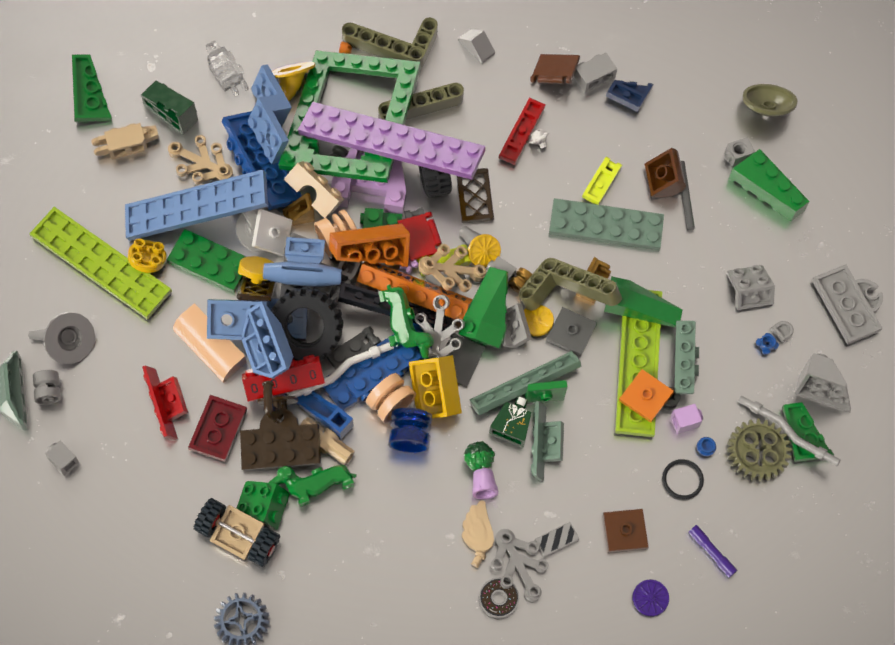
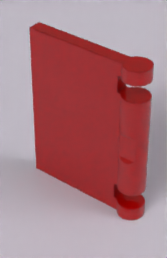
M432 212L398 220V224L402 223L410 233V261L434 255L437 252L435 247H439L442 244L434 219H429L433 217Z

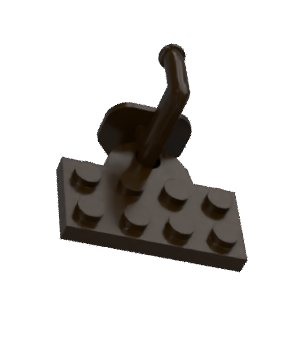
M264 381L262 383L264 398L257 399L259 405H264V412L266 413L260 421L259 429L240 430L241 470L321 464L319 424L299 425V421L294 413L287 410V406L297 403L298 398L295 396L273 397L272 387L274 383Z

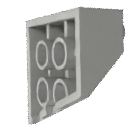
M813 353L800 373L794 394L850 413L851 406L847 383L833 359L821 353Z

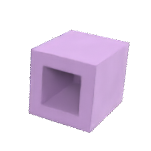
M696 404L675 409L670 416L677 434L699 428L703 420L702 412L700 409H697Z

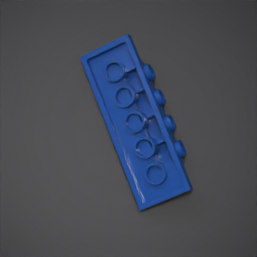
M252 111L223 117L221 122L229 135L227 148L230 151L233 150L235 163L241 165L243 169L242 174L259 170L266 172L267 208L272 210L288 206L302 196L301 193L296 192L284 180L289 171L280 170L278 166L279 161L275 164L270 163L268 157L265 156L261 144L257 141L253 129L250 128L248 119Z
M413 323L414 329L417 332H424L419 324ZM389 338L377 344V347L388 343ZM400 344V346H394V349L380 354L377 358L373 359L371 357L351 365L334 383L322 388L334 405L340 407L345 412L357 403L365 402L370 392L383 379L394 373L403 378L405 373L410 370L409 362L424 360L425 358L421 356L418 346L407 348Z

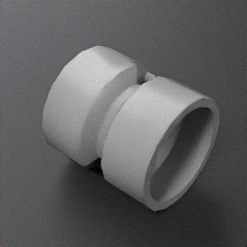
M41 370L33 374V386L36 388L34 390L35 403L48 405L61 400L60 388L57 387L60 384L57 371Z

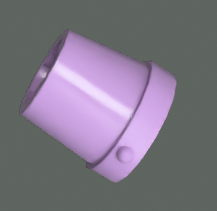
M482 468L474 471L472 489L474 498L486 500L498 495V486L491 469Z

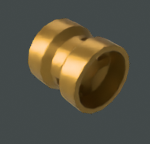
M520 267L516 272V276L512 277L508 282L509 286L519 293L532 273Z

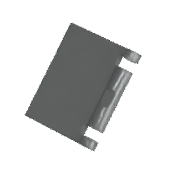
M453 333L450 337L452 339L460 338L462 340V347L453 350L447 356L453 355L457 384L467 388L485 347ZM453 341V345H454L455 347H458V346H459V342L457 341V342L455 343V342Z

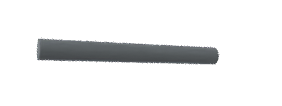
M680 161L686 184L685 189L682 191L687 229L693 230L695 225L685 161Z

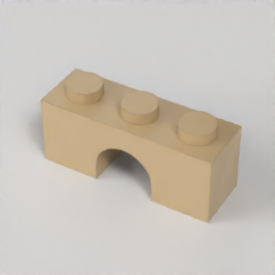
M302 161L297 163L284 178L296 192L304 190L307 185L312 186L316 190L317 197L311 206L324 218L329 217L344 201L340 191L329 186L327 179L322 175H318L314 171V167L308 162Z

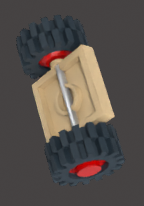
M213 498L208 499L204 507L201 508V512L198 513V518L193 526V530L206 537L212 535L210 542L244 560L248 557V560L261 567L268 563L280 539V534L267 527L263 528L265 525L263 522L231 505H228L226 509V505Z

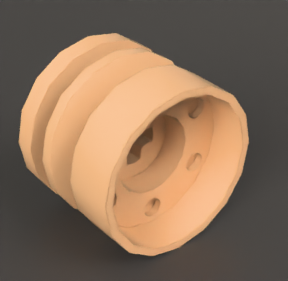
M344 209L339 211L338 215L336 213L332 214L333 224L327 218L314 223L318 239L325 240L324 251L330 259L334 257L329 250L330 233L357 229L355 223Z

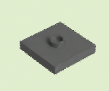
M562 307L546 341L567 351H572L581 357L597 322Z

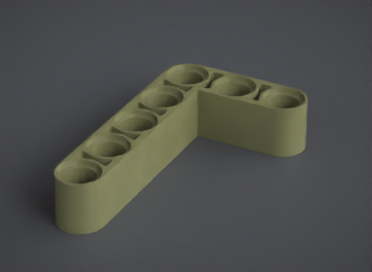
M425 18L411 44L349 22L342 26V41L349 43L353 48L382 58L418 61L422 68L437 37L438 23L434 18Z
M451 83L414 93L406 120L460 105L463 102L464 87L460 83ZM391 100L379 105L378 119L385 120L387 114L383 113L388 111Z
M555 258L545 259L519 291L520 299L525 308L530 311L537 309L556 285L609 306H615L622 300L621 293L614 281Z

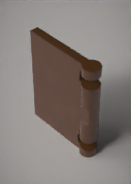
M540 54L533 75L530 77L531 83H535L537 80L538 83L564 84L566 78V83L571 84L580 55Z

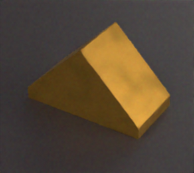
M310 193L304 194L283 209L284 217L293 220L292 226L315 221Z

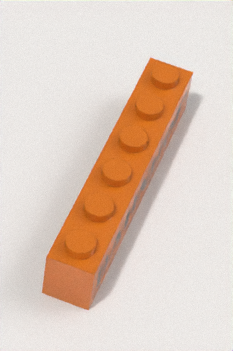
M366 261L362 263L357 282L380 291L387 290L388 284L391 287H400L406 293L409 302L435 312L437 310L433 306L434 298L438 295H445L449 298L450 304L445 309L444 315L453 319H463L473 300L379 263L370 264ZM440 299L439 304L444 306L445 300Z

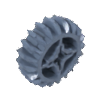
M235 593L234 600L228 596L227 600L229 603L226 604L222 601L220 604L223 609H216V612L220 615L214 616V621L219 622L214 625L215 629H220L217 632V636H223V643L229 640L228 645H234L235 642H237L236 645H241V643L249 645L248 642L252 641L253 645H256V637L259 640L263 639L260 632H268L267 628L263 626L270 625L269 620H266L269 617V612H264L267 609L266 605H261L262 601L260 598L254 602L255 596L253 594L249 599H247L246 593L242 594V598H239L238 593ZM242 606L251 607L258 614L245 613ZM236 608L235 615L225 621L228 613ZM240 612L242 614V617H244V629L239 623ZM258 620L256 628L248 634V627ZM226 628H238L242 636L233 635Z

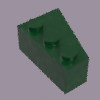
M155 80L141 94L144 105L183 135L198 121L195 103L172 90L164 83Z

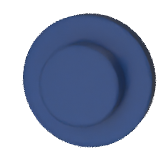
M703 437L697 442V451L702 456H711L715 453L716 443L712 438Z

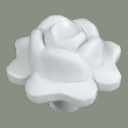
M542 129L536 130L531 134L532 139L529 143L539 144L542 149L547 146L545 140L550 133L544 132Z

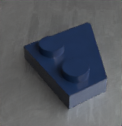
M614 80L606 93V97L638 112L654 84L648 83L645 86L637 85V82Z

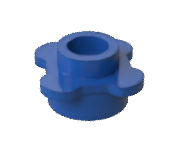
M766 333L762 338L756 340V345L760 346L762 353L768 355L771 350L777 349L779 346L775 337L770 333Z

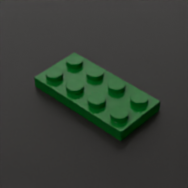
M184 229L166 260L167 263L235 293L243 279V275L238 273L239 263L246 256Z

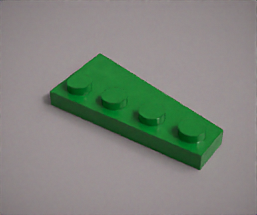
M72 54L74 122L112 121V116L108 110L91 55Z

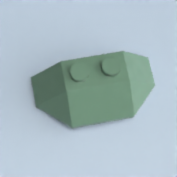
M13 351L0 366V412L5 418L25 431L28 430L22 361L18 351Z

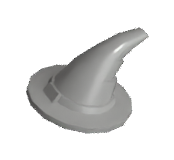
M267 207L243 212L236 223L238 239L249 250L267 252L252 247L258 210L263 209L280 216L283 215L276 209L269 210Z
M72 312L59 314L50 321L46 329L29 331L28 334L29 339L43 341L48 355L55 361L63 364H73L83 360L89 355L95 341L94 327L90 321L83 315Z

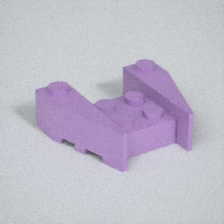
M351 148L346 158L360 160L361 155H364V153ZM394 159L388 183L336 176L332 178L331 187L339 190L342 194L341 197L344 199L339 205L340 207L348 208L351 192L386 197L384 212L402 214L403 217L406 203V187L401 161Z

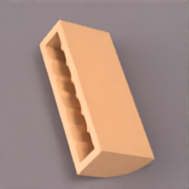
M195 303L184 311L174 323L173 330L223 383L247 363L245 355L230 340L207 339V316Z

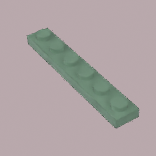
M570 351L469 399L470 404L476 413L481 415L514 398L522 396L526 393L528 384L550 382L582 367L581 361Z

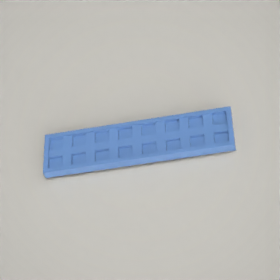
M259 170L125 204L126 238L131 241L268 207L266 172Z

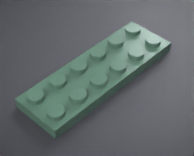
M554 198L549 235L660 251L664 214Z

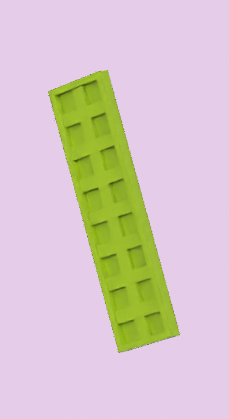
M55 206L29 233L30 237L147 320L172 292L170 287L150 273L141 272L133 268L126 256Z

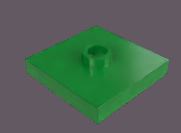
M567 381L528 384L525 399L528 401L527 404H534L536 401L542 403L563 401L568 388Z

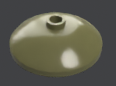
M772 84L752 85L744 90L742 96L743 102L749 109L767 117L789 114L795 110L798 102L796 96L791 91Z

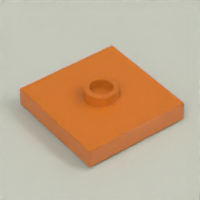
M641 369L619 398V401L651 423L672 396L674 390Z

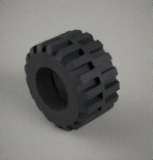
M418 166L423 189L428 198L451 193L452 181L450 174Z

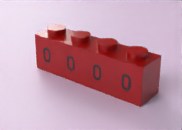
M314 355L305 356L303 360L299 361L292 360L289 369L274 379L253 373L252 369L242 374L248 402L264 398L262 386L264 381L274 383L272 387L273 396L325 384L319 356L315 357Z

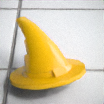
M314 62L293 64L272 71L275 78H278L279 85L289 102L301 87L305 73H308L310 69L315 67Z

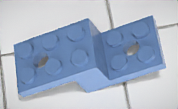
M267 64L261 66L251 87L257 102L250 114L248 124L253 129L257 141L261 144L265 156L268 157L271 164L278 163L289 142L282 126L292 107Z
M272 298L271 301L263 302L272 310L280 298ZM208 299L207 339L241 340L244 323L247 318L245 317L246 311L261 301ZM299 308L291 314L293 321L287 323V326L294 338L306 339L307 308ZM225 314L232 317L233 321L229 325L222 322V316Z

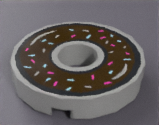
M501 577L492 578L485 582L479 594V604L483 612L489 617L500 619L512 615L519 603V592L515 584L505 589L500 585ZM508 579L503 580L506 585L510 584ZM500 593L505 597V600L502 603H496L493 596Z

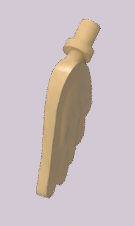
M483 500L479 501L477 506L472 505L470 507V512L466 514V520L463 521L464 531L462 538L465 544L476 552L475 558L471 563L476 568L479 567L482 560L486 559V552L490 551L494 544V535L488 518L486 503Z

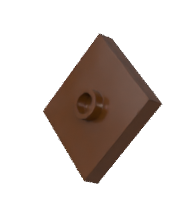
M643 509L603 512L608 553L649 548Z

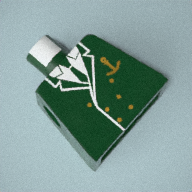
M517 397L514 405L506 402L492 422L489 434L524 447L532 413L525 409L528 401L525 398Z

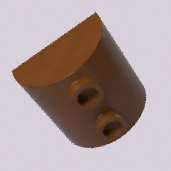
M670 148L644 164L652 197H670L685 189L686 184L678 150Z

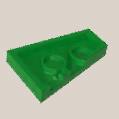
M803 402L782 406L784 419L800 438L818 448L821 446L834 456L832 450L826 445L823 435L815 427L814 421ZM789 438L794 462L818 459L815 457V454L794 444Z

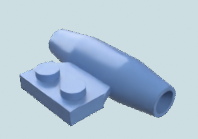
M287 237L285 248L287 262L265 263L263 279L286 285L313 287L341 285L342 269L321 264L324 260L325 240Z

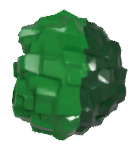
M484 441L473 442L465 449L464 461L473 471L491 468L495 452Z

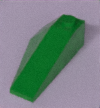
M489 267L464 315L465 327L459 330L458 334L460 336L501 349L507 331V324H505V315L507 313L506 295L508 290L507 271Z

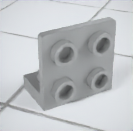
M763 265L727 271V276L736 290L735 307L737 310L774 304L775 285Z

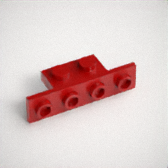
M145 365L142 367L143 377L148 385L149 396L155 407L154 412L160 423V431L165 438L176 440L178 437L173 420L188 413L178 379L172 376L160 383L156 369Z

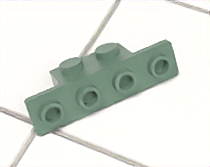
M676 321L675 394H694L695 376H699V365H695V358H699V347H696L695 321Z
M536 401L535 408L533 409L535 426L532 429L534 445H532L533 464L531 465V472L536 479L544 481L545 462L563 461L564 423L562 421L546 422L547 408L542 402Z

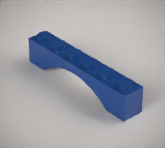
M312 391L309 395L297 397L298 402L296 404L325 428L333 431L340 440L354 426L351 416L340 407L325 400L316 392Z

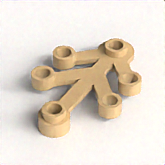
M203 135L195 137V144L199 147L201 157L184 149L179 142L169 144L168 152L172 158L182 156L196 163L188 166L179 164L176 167L178 176L184 177L189 173L195 172L192 175V179L197 185L215 178L223 180L232 177L233 169L224 162L222 145L220 143H213L211 145V152L216 156L217 164L210 161L206 148V138ZM203 169L211 170V172L205 174L196 171H200ZM197 176H200V177H201V179H199V180H196L195 178H196Z
M441 244L432 257L425 256L421 258L418 266L419 271L424 275L432 274L445 290H451L455 283L462 292H468L471 289V282L467 279L462 280L456 273L470 275L472 280L480 282L486 275V268L483 265H475L474 267L454 265L459 259H463L467 255V250L463 246H459L444 264L436 262L441 257L447 256L450 252V247L447 244ZM439 271H443L449 277L445 278Z

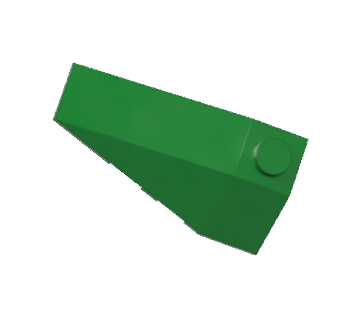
M611 276V280L616 283L621 293L622 300L615 306L605 304L604 312L676 327V321H681L683 309L631 280Z

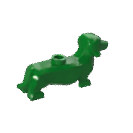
M388 284L387 290L379 291V297L381 302H389L391 306L390 326L394 335L388 337L390 347H397L400 344L407 348L418 346L421 356L428 359L429 348L434 344L433 336L427 332H417L414 329L412 319L415 318L413 308L409 306L406 293L402 288L391 287Z
M337 465L325 470L322 467L311 471L312 475L301 478L295 474L291 467L283 466L277 470V476L270 480L269 483L285 484L290 495L299 499V507L310 504L309 497L321 495L334 484L342 483L343 490L353 487L354 481L352 478H356L357 474L350 473L345 465Z

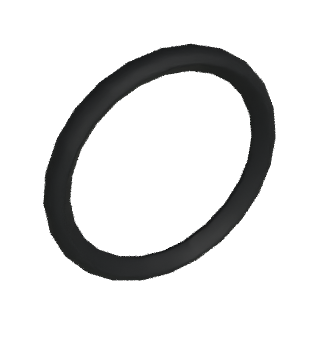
M678 459L669 463L664 469L662 476L663 485L667 492L678 499L695 497L702 490L704 484L703 473L699 466L686 459ZM675 464H689L698 472L700 483L697 490L692 494L679 495L668 486L667 473Z

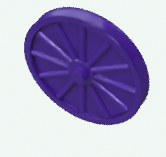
M652 579L644 580L634 589L633 603L640 613L646 616H657L667 608L669 593L661 582Z

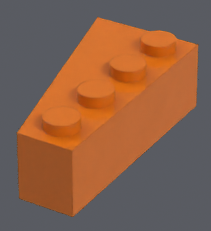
M402 223L331 232L329 250L336 260L366 261L370 264L385 263L391 266L397 264L402 267H408L410 233Z

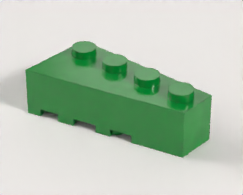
M761 149L732 168L728 178L742 185L741 188L747 192L750 191L758 196L757 198L760 201L770 204L772 209L790 221L802 214L810 202Z

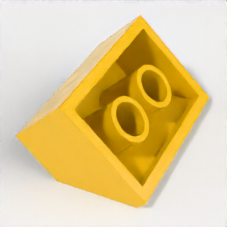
M453 355L409 362L412 388L416 393L414 401L417 420L448 417L462 413Z

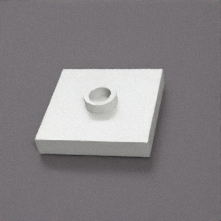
M263 209L258 210L252 247L283 257L286 239L290 237L293 220Z

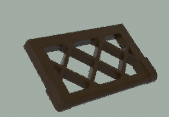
M488 168L477 169L473 179L465 186L462 182L463 177L457 176L462 223L493 221L494 213ZM484 176L485 183L482 184L476 178ZM473 181L481 186L476 193L468 189ZM483 189L486 190V201L478 196ZM464 191L472 195L468 202L464 200ZM475 198L483 203L478 210L469 205ZM485 205L488 207V214L480 213ZM468 207L475 213L466 216V208Z
M243 276L237 299L244 301H271L276 282L267 280L262 281L261 284H254L250 278Z

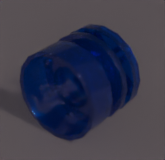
M398 408L393 410L390 426L393 429L389 432L388 446L396 451L405 453H423L428 451L431 436L427 432L431 430L433 416L427 411L416 408Z

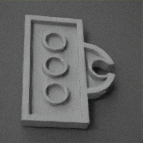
M846 264L813 277L812 282L847 345L882 330V326L874 313L878 311L883 302V293H878L876 297H870L867 293L869 290L875 291L878 288L876 283L868 279L855 280Z

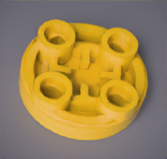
M138 238L134 240V243L128 250V261L138 271L152 273L159 271L165 265L166 252L161 242Z
M258 256L244 257L240 260L238 273L250 278L254 284H261L262 281H267L263 279L264 264L274 262Z

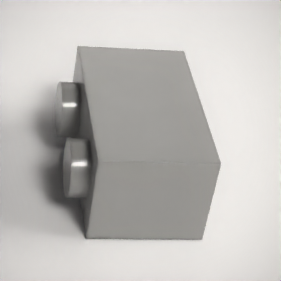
M607 53L598 54L587 62L579 63L575 70L574 78L584 93L614 79L617 67Z

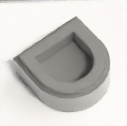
M780 321L772 326L770 331L783 344L792 337L794 328L789 322Z

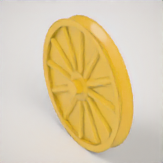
M489 234L476 236L468 247V257L474 265H483L485 268L491 260L495 261L501 254L499 241Z
M543 305L532 311L524 309L531 336H542L552 329L554 316L550 309Z

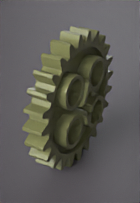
M758 418L754 424L750 419L748 425L742 422L741 428L737 426L735 428L736 433L732 432L730 435L732 439H729L727 443L730 445L727 452L732 454L729 455L728 459H734L731 466L738 465L737 473L744 471V478L749 474L751 475V481L755 477H758L759 482L763 480V477L769 481L771 475L777 478L778 473L782 474L784 468H787L789 465L787 461L791 459V456L788 453L792 451V448L787 446L790 444V441H784L787 434H780L781 427L774 429L775 423L769 426L768 420H765L761 424ZM745 438H751L753 440V443H747L745 441ZM764 438L771 439L773 444L766 443ZM759 450L762 451V453H761V455H760V463H761L762 466H759V465H758L759 454H760V453H759ZM746 456H751L754 462L747 461ZM765 457H771L774 463H769Z

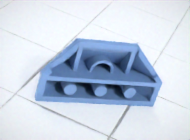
M261 301L246 311L245 317L247 318L244 323L241 340L253 373L274 379L289 369L293 354L281 323L267 305Z

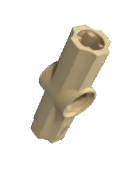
M307 417L302 421L300 425L317 423L313 421L311 418ZM319 425L320 451L324 454L328 453L341 464L346 465L352 459L355 451L340 441L333 431L328 428L324 429Z

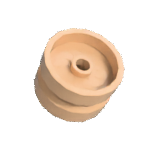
M394 373L383 379L370 392L366 399V404L372 410H378V417L384 423H388L409 407L416 393L410 386H404V380L397 373Z

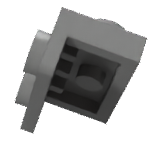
M517 303L508 308L505 315L507 331L502 345L504 347L517 348L531 340L532 337L522 304Z

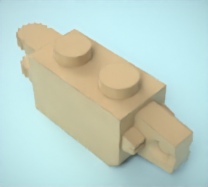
M132 123L126 127L112 128L104 132L105 135L98 136L92 139L91 142L93 146L104 145L94 150L95 155L110 154L111 159L144 152L147 148L146 143L158 139L159 135L156 125L141 127V123Z

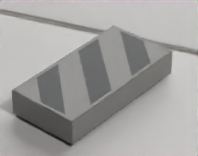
M568 522L535 538L534 541L538 543L539 550L543 558L579 541V537L571 522Z

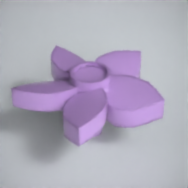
M408 259V267L400 266L399 269H406V272L410 274L412 268H417L419 263L416 260L410 261Z

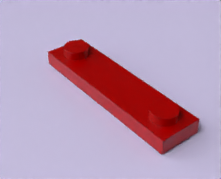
M529 97L499 154V159L513 165L517 163L546 104Z

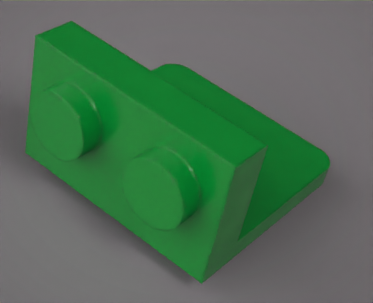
M247 481L244 484L236 508L263 522L270 529L278 530L290 493L276 483Z

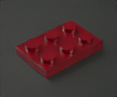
M210 395L188 449L226 462L247 412V407Z

